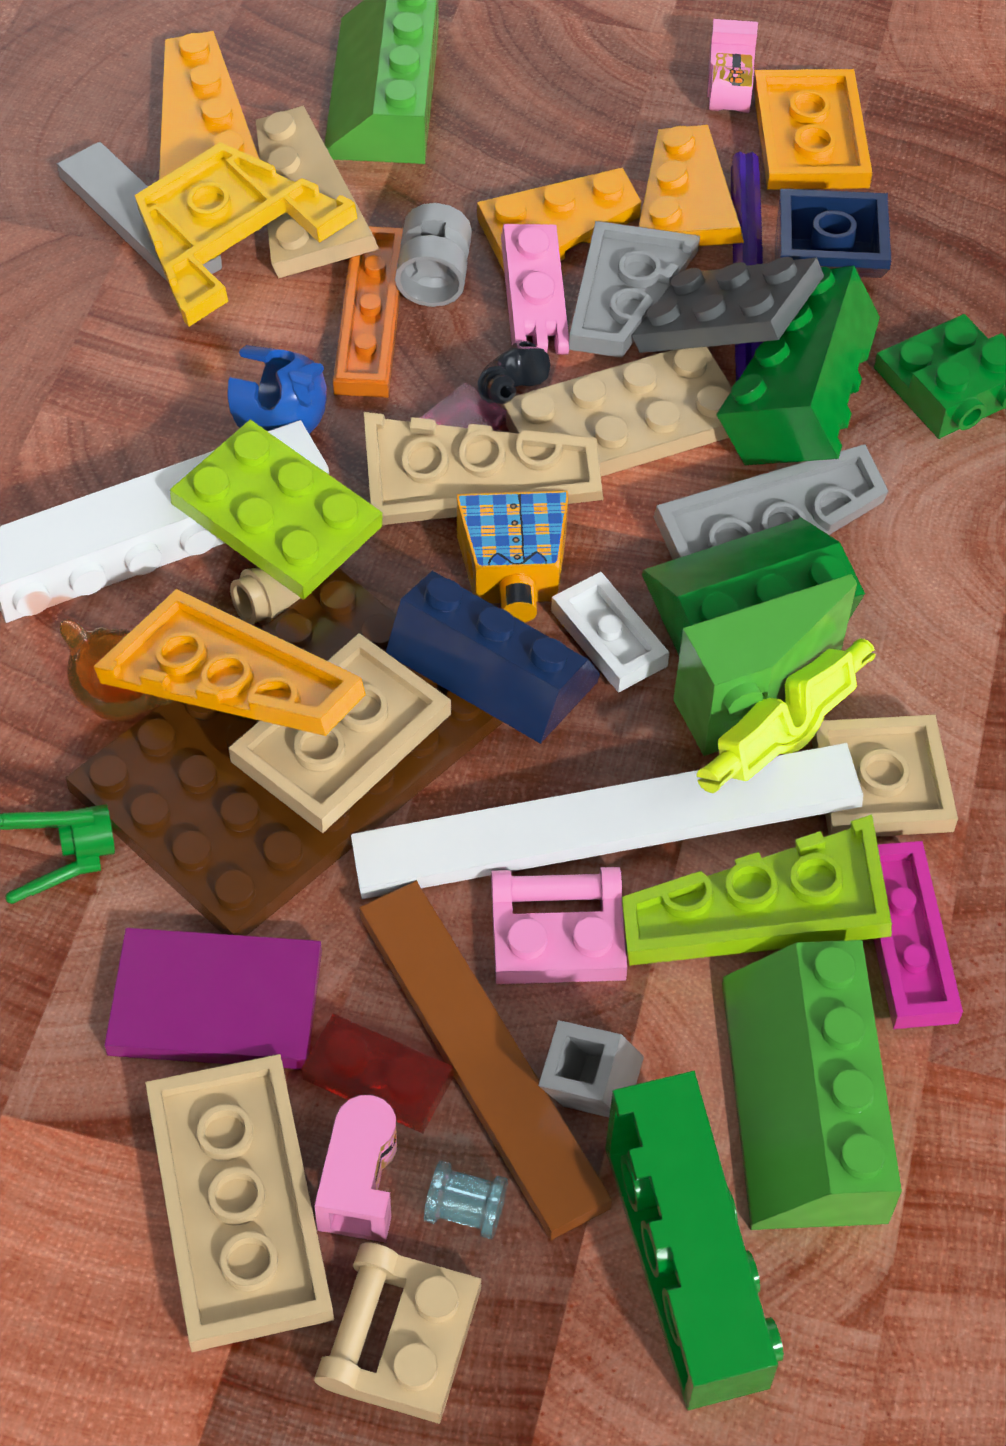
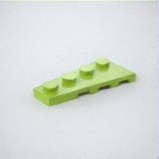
M872 814L851 821L850 829L823 837L821 831L795 839L796 847L763 858L759 852L735 859L734 867L708 876L702 871H698L623 896L622 902L629 965L783 949L796 942L850 941L892 937V922Z

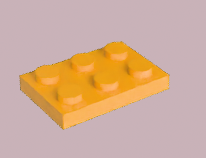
M854 69L755 70L753 91L767 190L780 188H870L872 167Z

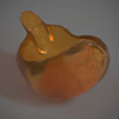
M71 619L63 620L60 623V634L67 643L70 653L66 669L68 685L76 701L83 707L90 709L96 716L102 719L118 722L133 719L145 712L152 711L159 705H168L174 701L100 683L94 665L131 631L119 628L109 629L104 626L88 631Z

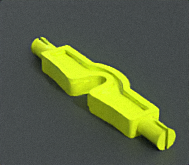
M857 639L845 651L827 649L812 663L788 676L785 682L786 703L776 698H767L757 702L735 726L719 738V755L705 767L698 770L696 777L701 778L697 780L701 788L706 792L715 793L731 778L748 781L779 754L794 753L806 746L817 733L824 716L856 689L855 673L874 660L876 654L871 653L875 650L874 646L868 640Z

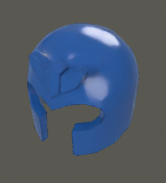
M246 345L240 349L239 354L241 357L264 362L265 366L259 386L256 382L232 377L228 380L229 408L236 425L241 428L251 419L266 431H271L301 420L310 434L321 422L326 407L327 386L322 373L324 370L323 365L315 363L303 354L254 345Z

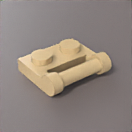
M362 1243L359 1246L353 1264L358 1274L331 1354L321 1358L314 1381L320 1387L333 1393L440 1424L480 1295L482 1278L400 1256L392 1249L380 1244ZM387 1283L404 1289L377 1372L374 1373L361 1369L357 1364L383 1285Z

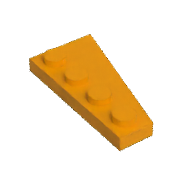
M214 31L190 33L181 37L165 39L159 180L219 142L259 159Z
M175 589L94 665L98 679L102 684L326 736L366 695L361 677L178 589Z

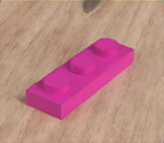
M923 841L878 844L892 922V937L874 939L893 1029L958 1024L963 1009Z

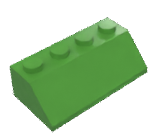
M363 0L341 18L324 143L333 160L425 164L439 31L438 0Z
M863 941L796 942L724 976L722 989L751 1230L889 1224L902 1189Z

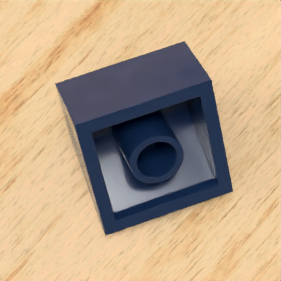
M780 188L775 233V260L782 257H791L793 260L817 257L820 267L832 269L855 266L860 278H882L890 270L891 266L888 193Z

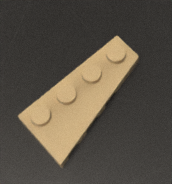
M304 105L257 119L256 129L260 160L274 165L276 174L294 182L303 178L317 184L319 193L336 200L339 195L351 199L355 203L357 213L356 220L320 243L288 213H283L269 222L267 228L271 264L278 279L379 250L368 224Z
M364 412L370 503L382 512V525L457 517V494L568 491V504L603 500L597 438L522 430L520 434L493 431L492 426L469 424L468 428L436 425L435 420L411 417V422L385 419L384 414Z

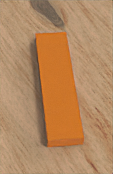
M369 226L379 250L349 258L333 376L334 395L389 398L401 293L397 288L395 276L403 228Z

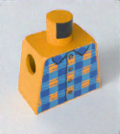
M568 491L457 494V539L473 594L489 603H501V609L506 610L513 617L524 623L536 617V602L552 601V596L559 593L567 528Z

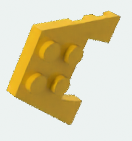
M221 142L135 194L138 210L182 318L189 327L228 302L225 286L203 266L209 260L216 258L222 252L250 234L260 230L283 213H288L319 243L357 219L356 206L351 199L339 195L336 200L319 193L317 184L303 178L294 182L276 174L274 165Z

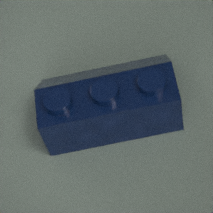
M433 570L400 599L386 653L397 661L540 744L597 684L600 673L589 659Z

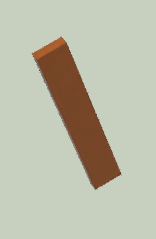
M417 880L360 906L359 913L362 923L549 1239L553 1240L610 1210L612 1198L549 1095L538 1086L539 1079Z

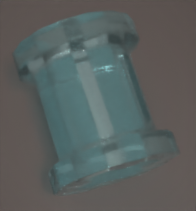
M440 1160L436 1166L428 1191L424 1221L436 1224L441 1218L480 1229L481 1237L493 1240L505 1202L508 1178L497 1175L493 1181L455 1172L452 1170L451 1163Z

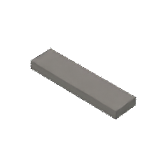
M100 141L57 163L59 177L167 281L135 199V194L148 186ZM221 255L203 264L211 274L222 269Z

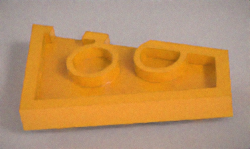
M676 126L658 129L639 227L699 235V246L744 243L741 227L709 126Z
M622 167L477 202V219L504 271L501 243L504 224L556 225L560 261L565 259V251L581 242L591 243L595 221L627 225L640 217L642 201Z

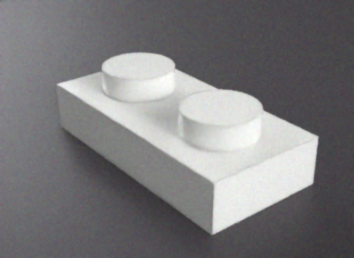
M602 572L552 596V613L618 693L668 667L669 651Z

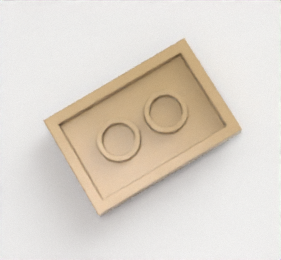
M360 633L333 655L328 662L361 677L366 695L326 736L259 721L229 747L230 760L235 766L322 833L451 715V700Z

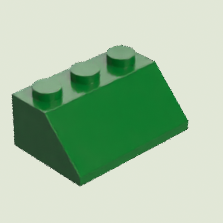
M802 517L644 569L642 572V577L678 656L680 655L683 628L850 574L856 580L857 586L849 619L865 595L841 543Z

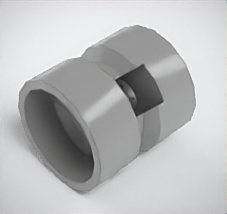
M430 203L422 204L412 209L405 217L395 282L398 290L412 302L429 307L445 306L456 301L463 293L472 229L469 220L461 211L450 205Z

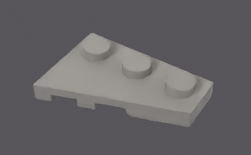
M595 221L569 334V350L622 358L634 342L632 334L647 316L648 309L658 302L671 285L673 277L684 271L697 254L700 236Z

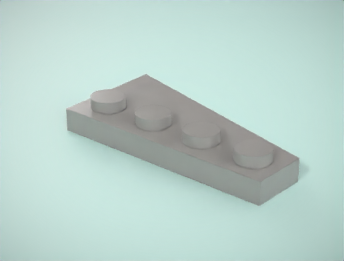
M863 444L841 451L839 459L806 461L656 506L653 517L674 560L801 517L830 535L882 504L887 496L888 489L866 445Z

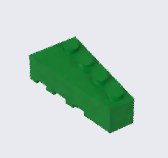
M855 266L832 269L821 267L824 277L779 340L763 341L756 349L754 357L739 380L732 386L730 394L716 415L745 466L839 459L842 444L838 438L839 431L848 428L852 413L847 404L850 394L859 391L862 381L858 371L859 364L868 360L880 319Z
M695 1070L613 1090L605 1151L687 1411L770 1389L778 1362L784 1359L783 1345L775 1321L772 1317L765 1318L758 1295L760 1293V1279L757 1266L749 1250L746 1251L738 1225L736 1206L727 1186Z

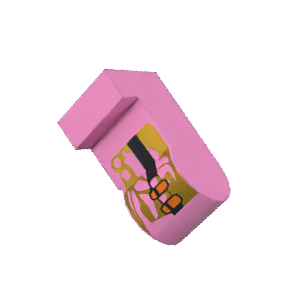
M713 19L707 90L709 110H735L749 113L758 22Z
M360 1095L349 1099L341 1106L335 1119L314 1204L317 1231L386 1243L391 1221L390 1192L380 1191L378 1187L382 1169L392 1162L397 1152V1130L394 1111L384 1099L373 1095Z

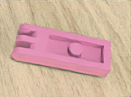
M504 224L501 243L512 345L518 341H527L526 336H532L533 344L544 349L547 353V336H553L555 353L567 355L569 352V333L557 226L547 224Z

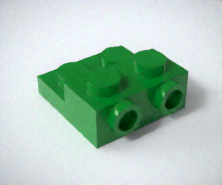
M962 314L876 354L874 369L938 439L959 429H970L981 419L1006 409V337L1000 333L988 339L966 314Z

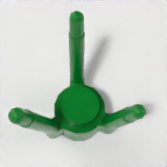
M107 804L69 811L0 813V830L58 828L62 855L75 854L76 861L9 891L5 895L6 902L14 904L80 874L101 871L99 857L115 854Z

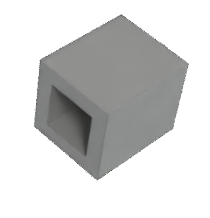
M558 1020L538 1086L563 1107L609 1118L612 1091L636 1085L644 1056L622 1034Z

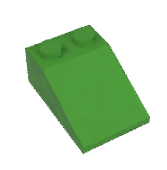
M852 574L683 628L673 700L703 756L718 752L719 738L735 726L757 702L767 698H776L786 703L785 682L788 676L812 663L827 649L842 650L857 582Z

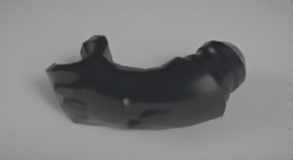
M529 341L514 343L507 351L490 362L480 374L477 391L481 399L488 403L507 404L515 397V387L541 384L549 376L551 365L549 355L544 349L537 347Z

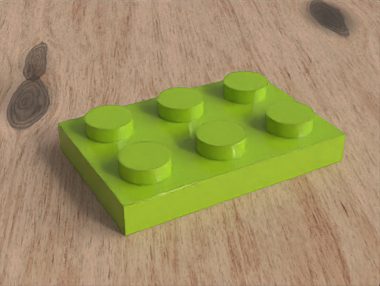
M251 419L170 489L172 505L303 600L382 527V512Z

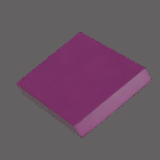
M126 928L104 1045L107 1056L234 1064L280 1054L283 1068L307 1070L322 956L321 941Z

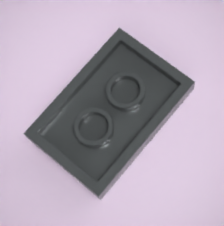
M782 257L770 263L748 266L745 263L738 262L728 265L723 269L701 271L699 268L686 269L673 277L669 288L658 302L648 309L647 316L633 332L632 337L640 353L779 340L823 279L824 274L817 257L793 260L791 257Z

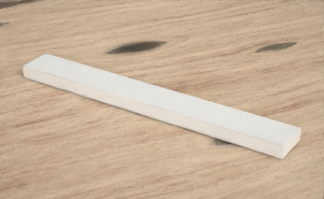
M843 743L778 755L748 781L731 778L715 793L706 792L701 788L697 781L701 778L696 777L698 772L696 770L353 833L351 839L361 897L366 899L386 895L416 880L421 888L491 876V871L493 870L518 871L862 807L863 793L848 744Z

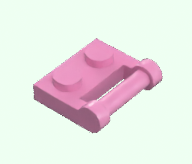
M600 867L599 874L511 876V870L491 871L496 984L626 980L628 967L620 867ZM600 899L601 911L513 914L512 902Z

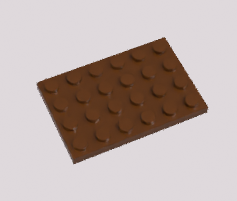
M338 569L304 600L300 598L263 626L261 630L328 661L358 633L386 652L396 614L345 572ZM404 665L451 700V715L324 833L320 832L231 762L229 747L260 720L170 699L150 712L65 778L69 792L85 807L107 804L112 832L222 934L247 936L353 848L351 839L353 833L375 830L503 722Z

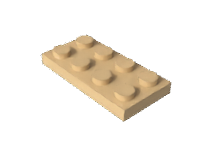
M707 347L669 350L516 395L507 404H501V416L510 433L520 434L522 430L597 438L602 477L729 438L716 414L730 394L732 387Z
M278 1054L145 1082L191 1352L334 1321L333 1308L281 1055Z

